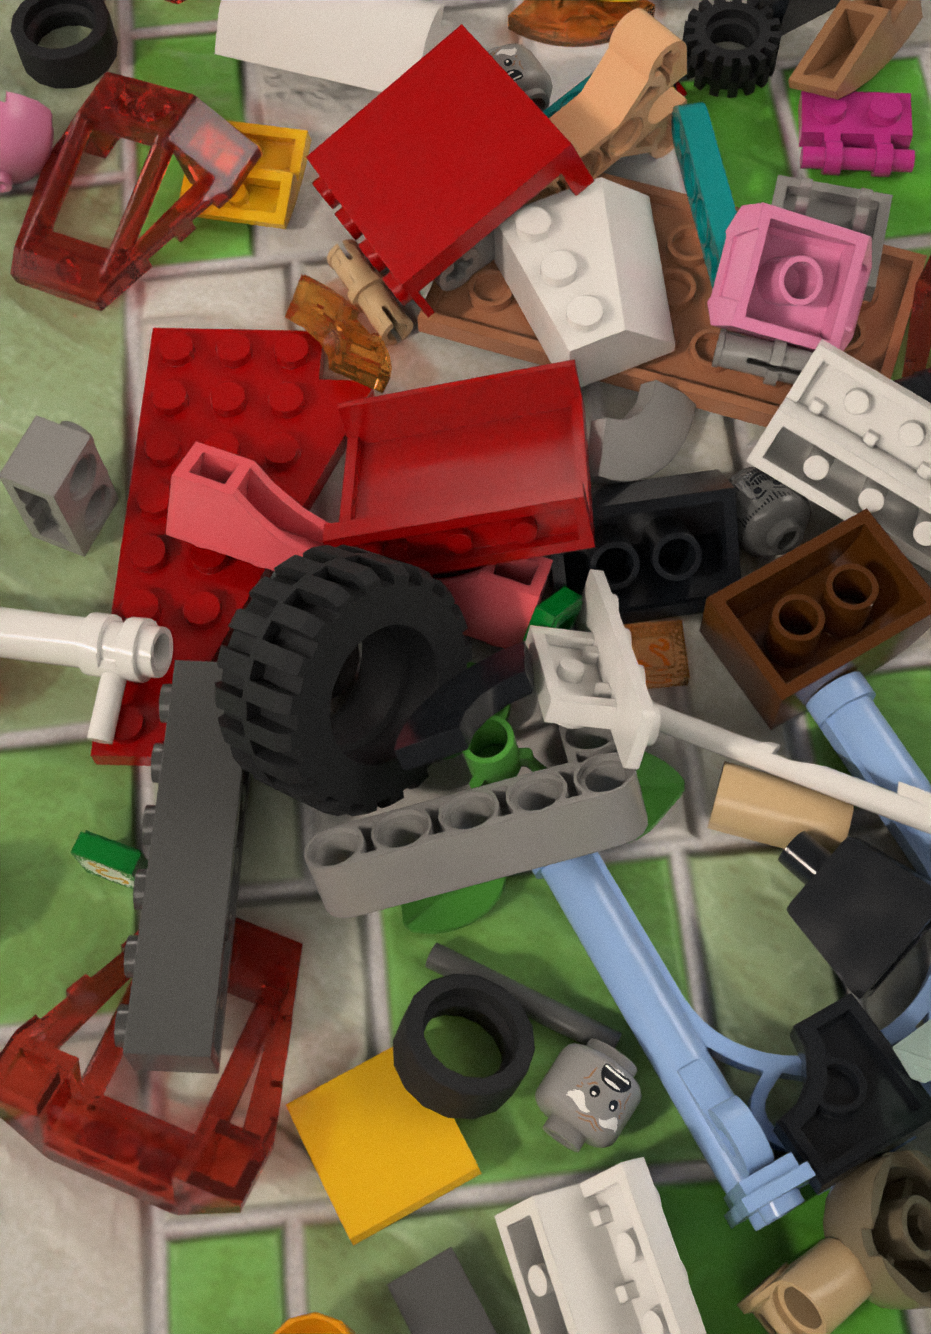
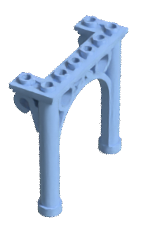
M854 671L837 678L819 690L807 702L806 709L853 777L896 793L898 781L931 793L930 782L873 702L876 693L860 671ZM879 815L914 869L931 880V835ZM598 852L532 869L537 879H545L724 1190L726 1195L723 1199L730 1209L724 1217L731 1229L749 1219L755 1231H758L805 1202L799 1189L808 1185V1181L816 1174L808 1161L799 1165L792 1152L774 1161L772 1149L778 1152L787 1151L773 1132L774 1126L769 1121L765 1111L766 1099L778 1078L802 1082V1068L799 1056L772 1054L748 1048L718 1033L699 1017L682 995ZM931 964L923 984L909 1006L893 1022L880 1030L892 1047L917 1029L915 1026L922 1019L924 1024L931 1019ZM712 1057L739 1070L760 1076L748 1100V1107L737 1095H734ZM931 1081L927 1083L920 1082L931 1097ZM912 1137L911 1139L907 1140L906 1142L902 1143L901 1145L897 1146L889 1152L896 1151L897 1149L903 1147L904 1145L908 1144L917 1137Z

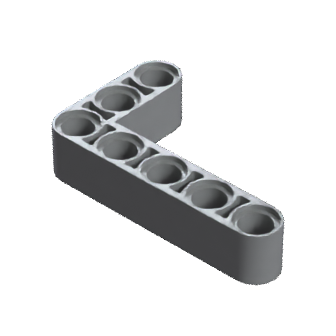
M558 725L568 763L332 826L320 831L310 839L305 846L304 857L325 909L329 914L343 919L369 914L622 846L636 840L644 833L648 826V816L636 769L623 768L610 729L593 727L570 729Z

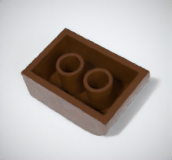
M866 508L707 597L699 632L770 730H773L807 710V702L827 684L854 671H860L863 676H866L895 658L918 640L931 627V588Z

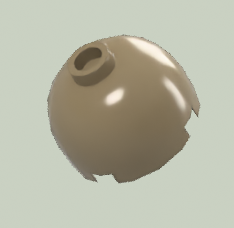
M919 1150L886 1152L863 1164L848 1177L832 1186L825 1201L823 1217L824 1238L830 1237L841 1240L859 1259L871 1283L872 1293L867 1299L868 1301L887 1309L931 1308V1158Z

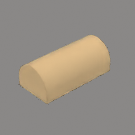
M724 761L707 828L783 849L799 833L806 831L830 853H833L848 836L854 805L767 772Z

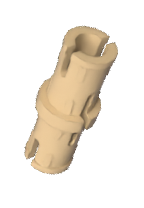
M353 239L342 241L350 254L348 258L338 244L333 246L327 255V263L335 270L348 289V301L355 311L365 314L384 345L391 346L397 344L395 337L390 331L392 328L395 329L402 341L406 339L411 333L414 323L404 313L391 294L392 291L382 278L385 274L374 270L358 247L357 241Z

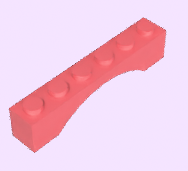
M195 442L172 474L166 535L272 571H275L274 568L290 557L294 555L303 557V553L310 548L324 545L322 542L324 524L330 523L298 504L279 488L253 460ZM541 556L433 574L431 576L434 579L440 580L448 588L455 600L454 604L459 605L468 626L463 635L506 649L523 641L535 607L540 604L553 560Z

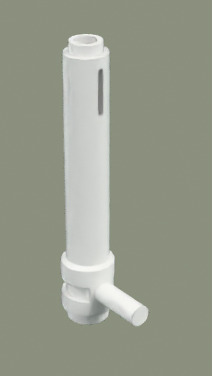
M0 607V658L80 668L81 672L88 676L100 677L87 739L90 741L113 744L126 681L144 683L149 681L151 677L161 678L167 673L173 655L171 632L166 627L158 626L157 622L153 619L130 617L123 622L122 618L116 614L93 612L87 617Z

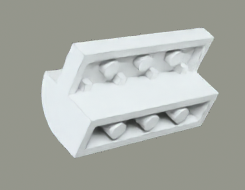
M221 0L217 21L215 54L382 92L452 33L455 22L442 19L444 4L427 0Z
M822 339L746 462L844 521L867 508L905 557L931 572V403Z
M644 1157L621 1162L580 1184L534 1195L495 1215L531 1334H707L689 1285L686 1268L679 1257L663 1212L659 1192L654 1186Z

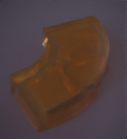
M524 0L508 15V29L520 36L543 44L563 47L595 46L609 43L613 30L619 21L634 9L642 8L654 17L655 4L648 0L629 2Z
M301 274L285 318L303 327L320 342L328 356L329 370L383 393L391 378L392 365L389 352L380 334H370L357 320L360 313L358 309L344 297L321 282Z

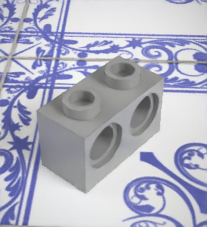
M36 415L0 472V479L31 535L83 557L86 556L119 500L109 478L108 470L104 466L94 444L92 435L81 426L70 421H62L58 424Z

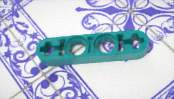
M704 102L673 107L671 120L672 138L713 288L726 240L725 231L737 214L708 109Z

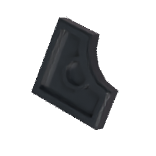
M852 993L793 1026L790 1038L801 1060L802 1090L797 1103L776 1122L773 1132L788 1153L792 1152L799 1165L808 1161L816 1174L808 1182L818 1195L848 1177L863 1164L891 1151L931 1126V1097L919 1081L910 1078L891 1044Z

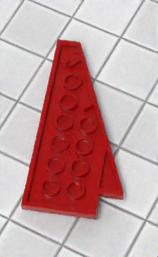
M153 328L111 614L118 615L122 618L123 622L130 617L150 618L156 621L158 626L168 628L173 639V655L169 669L163 677H151L149 681L144 683L126 681L113 744L92 741L90 756L96 765L151 766L154 744L164 743L167 723H161L159 698L162 685L172 684L175 660L217 662L221 645L228 646L234 629L228 626L236 610L240 608L245 610L252 600L248 594L260 579L265 576L271 578L274 573L272 570L260 568L249 562L207 548H200L192 543L166 535L171 477L195 442L255 461L279 488L303 508L310 511L347 449L348 438L337 409L338 403L375 396L373 380L323 379L326 350L324 331Z

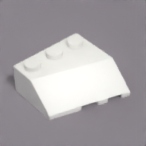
M599 177L594 179V182L577 196L570 189L524 205L494 229L495 263L550 362L557 363L575 359L581 388L675 350V339L650 196Z

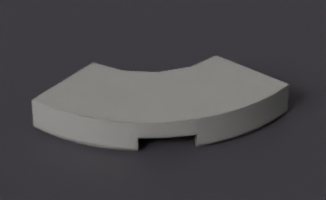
M658 380L641 384L635 405L623 419L605 417L591 421L588 444L590 481L605 485L645 479L662 470L673 460L684 444L692 425L696 404L684 393Z

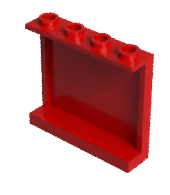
M463 24L457 27L306 156L307 160L319 174V177L312 182L313 186L332 209L336 208L339 204L342 205L334 213L355 240L359 239L362 235L365 236L366 239L358 245L360 250L379 273L386 267L390 270L382 278L388 288L403 306L414 300L428 318L435 311L420 291L553 180L559 177L575 196L594 182L593 177L572 143Z
M575 359L338 403L337 409L348 439L339 522L324 524L322 540L324 545L338 547L343 544L361 548L428 571L430 575L595 548L586 412Z

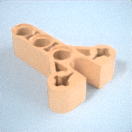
M637 8L630 11L619 21L613 30L609 48L581 93L549 118L572 143L593 179H596L621 157L648 153L658 159L674 149L671 124L673 107L687 104V99L672 86L687 74L686 43L646 10ZM557 177L524 205L569 188Z

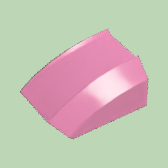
M764 202L741 206L725 231L726 240L712 294L707 301L711 326L771 342L775 339L787 342L788 346L813 352L823 339L844 351L853 338L872 268V237Z

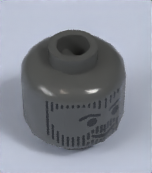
M756 467L742 469L729 479L735 487L739 545L744 551L754 557H769L776 554H786L801 543L804 538V531L808 527L811 517L810 503L806 497Z

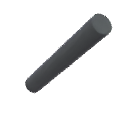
M436 943L427 958L425 967L442 976L450 974L477 975L502 986L521 1003L529 1019L580 1044L586 1045L589 1039L593 1038L615 1049L622 1035L621 1032L442 944Z

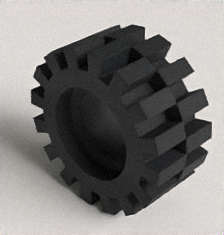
M703 0L699 3L698 10L693 8L690 11L688 21H685L683 41L687 47V74L685 77L687 80L695 77L694 87L701 91L707 84L710 85L709 95L718 97L720 89L727 90V98H737V92L740 88H742L745 96L754 93L755 84L760 88L767 84L768 77H772L775 71L782 32L779 31L781 24L778 17L772 19L773 10L768 5L759 10L760 0H750L748 4L742 3V0H732L730 2L714 0V5L708 0ZM719 42H735L746 48L728 50L715 44Z

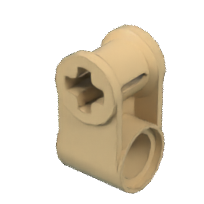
M829 1237L819 1241L791 1264L784 1263L748 1293L737 1306L744 1315L753 1313L769 1334H831L869 1298L872 1289L859 1259L841 1240Z

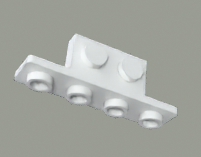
M590 569L582 594L583 605L576 620L578 631L534 625L529 627L525 643L533 659L534 685L544 722L557 723L570 729H580L583 727L610 729L623 768L638 770L646 746L654 745L660 730V709L657 704L652 703L645 684V669L636 660L632 649L631 632L628 628L624 627L619 614L618 597L616 594H612L604 571Z

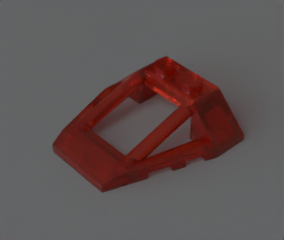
M106 72L51 150V155L41 170L14 246L10 274L19 284L98 311H103L153 267L148 259L174 237L179 242L188 237L196 230L192 221L211 204L220 209L236 194L262 153L255 143L195 95ZM120 138L151 146L109 249L53 231L84 153L106 159ZM174 154L189 183L193 185L139 238Z
M236 917L228 993L255 1005L194 1134L104 1095L123 1057V1048L115 1046V1018L118 1006L120 1004H129L132 979L82 1077L79 1058L59 1050L130 979L126 978L124 973L126 941L121 944L122 952L92 977H89L87 974L83 975L66 989L67 997L41 1019L35 1014L11 1036L0 1053V1118L46 1158L175 1215L241 1213L275 1145L303 943ZM262 1054L244 1126L241 1128L230 1123Z

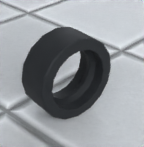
M24 0L12 16L10 32L26 73L39 84L59 89L77 88L92 83L109 70L117 57L118 40L104 0ZM80 25L92 29L90 34L82 41L66 48L48 49L38 46L44 36L64 26Z
M450 974L431 980L413 996L393 1039L394 1066L404 1088L423 1107L447 1118L476 1119L496 1112L520 1085L528 1072L535 1052L533 1026L521 1003L502 986L477 975ZM447 1015L464 1017L479 1024L493 1037L501 1053L502 1062L499 1070L491 1076L481 1078L463 1076L446 1068L432 1054L424 1038V1031L428 1022L433 1018Z

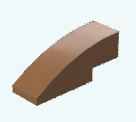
M840 0L789 77V87L837 100L856 91L871 80L907 41L923 18L921 0Z

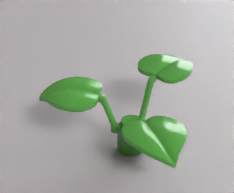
M468 662L467 668L471 667L476 663ZM511 704L486 720L473 735L468 750L443 758L444 760L452 759L463 753L472 775L469 783L471 789L516 777L521 767H527L532 772L547 768L534 757L533 751L530 748L518 747L514 731L508 722ZM644 752L640 767L636 771L648 816V826L644 833L636 840L649 833L660 822L685 790V780L668 763L647 752ZM507 876L402 904L403 924L411 932L421 934L447 933L468 926L482 918L498 902L505 889Z

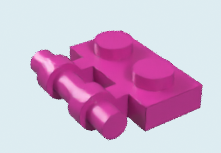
M801 91L798 104L799 147H802L800 169H821L822 175L839 176L841 170L870 171L871 177H890L891 172L911 173L913 171L915 150L909 149L913 137L911 93L854 91L837 100Z

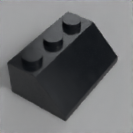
M718 469L591 487L595 548L544 556L553 560L548 576L551 596L564 586L582 596L589 570L604 571L612 594H616L618 597L619 614L623 624L703 613L707 597L741 579L735 487ZM575 622V625H574V627H573V630L578 631L577 626H576V622Z

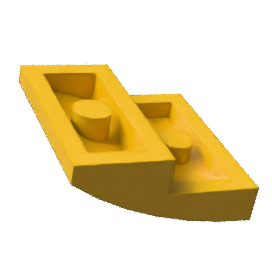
M203 117L195 159H187L177 212L183 216L286 229L295 208L305 173L306 156L309 155L311 145L308 130Z
M393 1047L285 1104L353 1246L482 1174L454 1118H447L423 1107L404 1088L394 1066Z

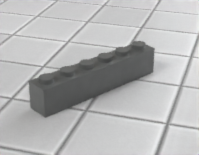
M175 660L172 684H163L160 691L159 717L161 723H167L164 743L154 744L151 756V779L153 783H159L156 805H146L142 822L143 844L150 846L147 869L137 870L133 888L134 909L142 910L139 933L138 935L128 936L124 953L125 977L132 978L129 1004H120L118 1006L114 1027L115 1046L123 1048V1055L134 1070L219 1074L251 773L243 770L232 757L231 745L224 742L219 726L218 717L224 714V710L216 707L214 682L222 681L223 669L218 667L217 662Z

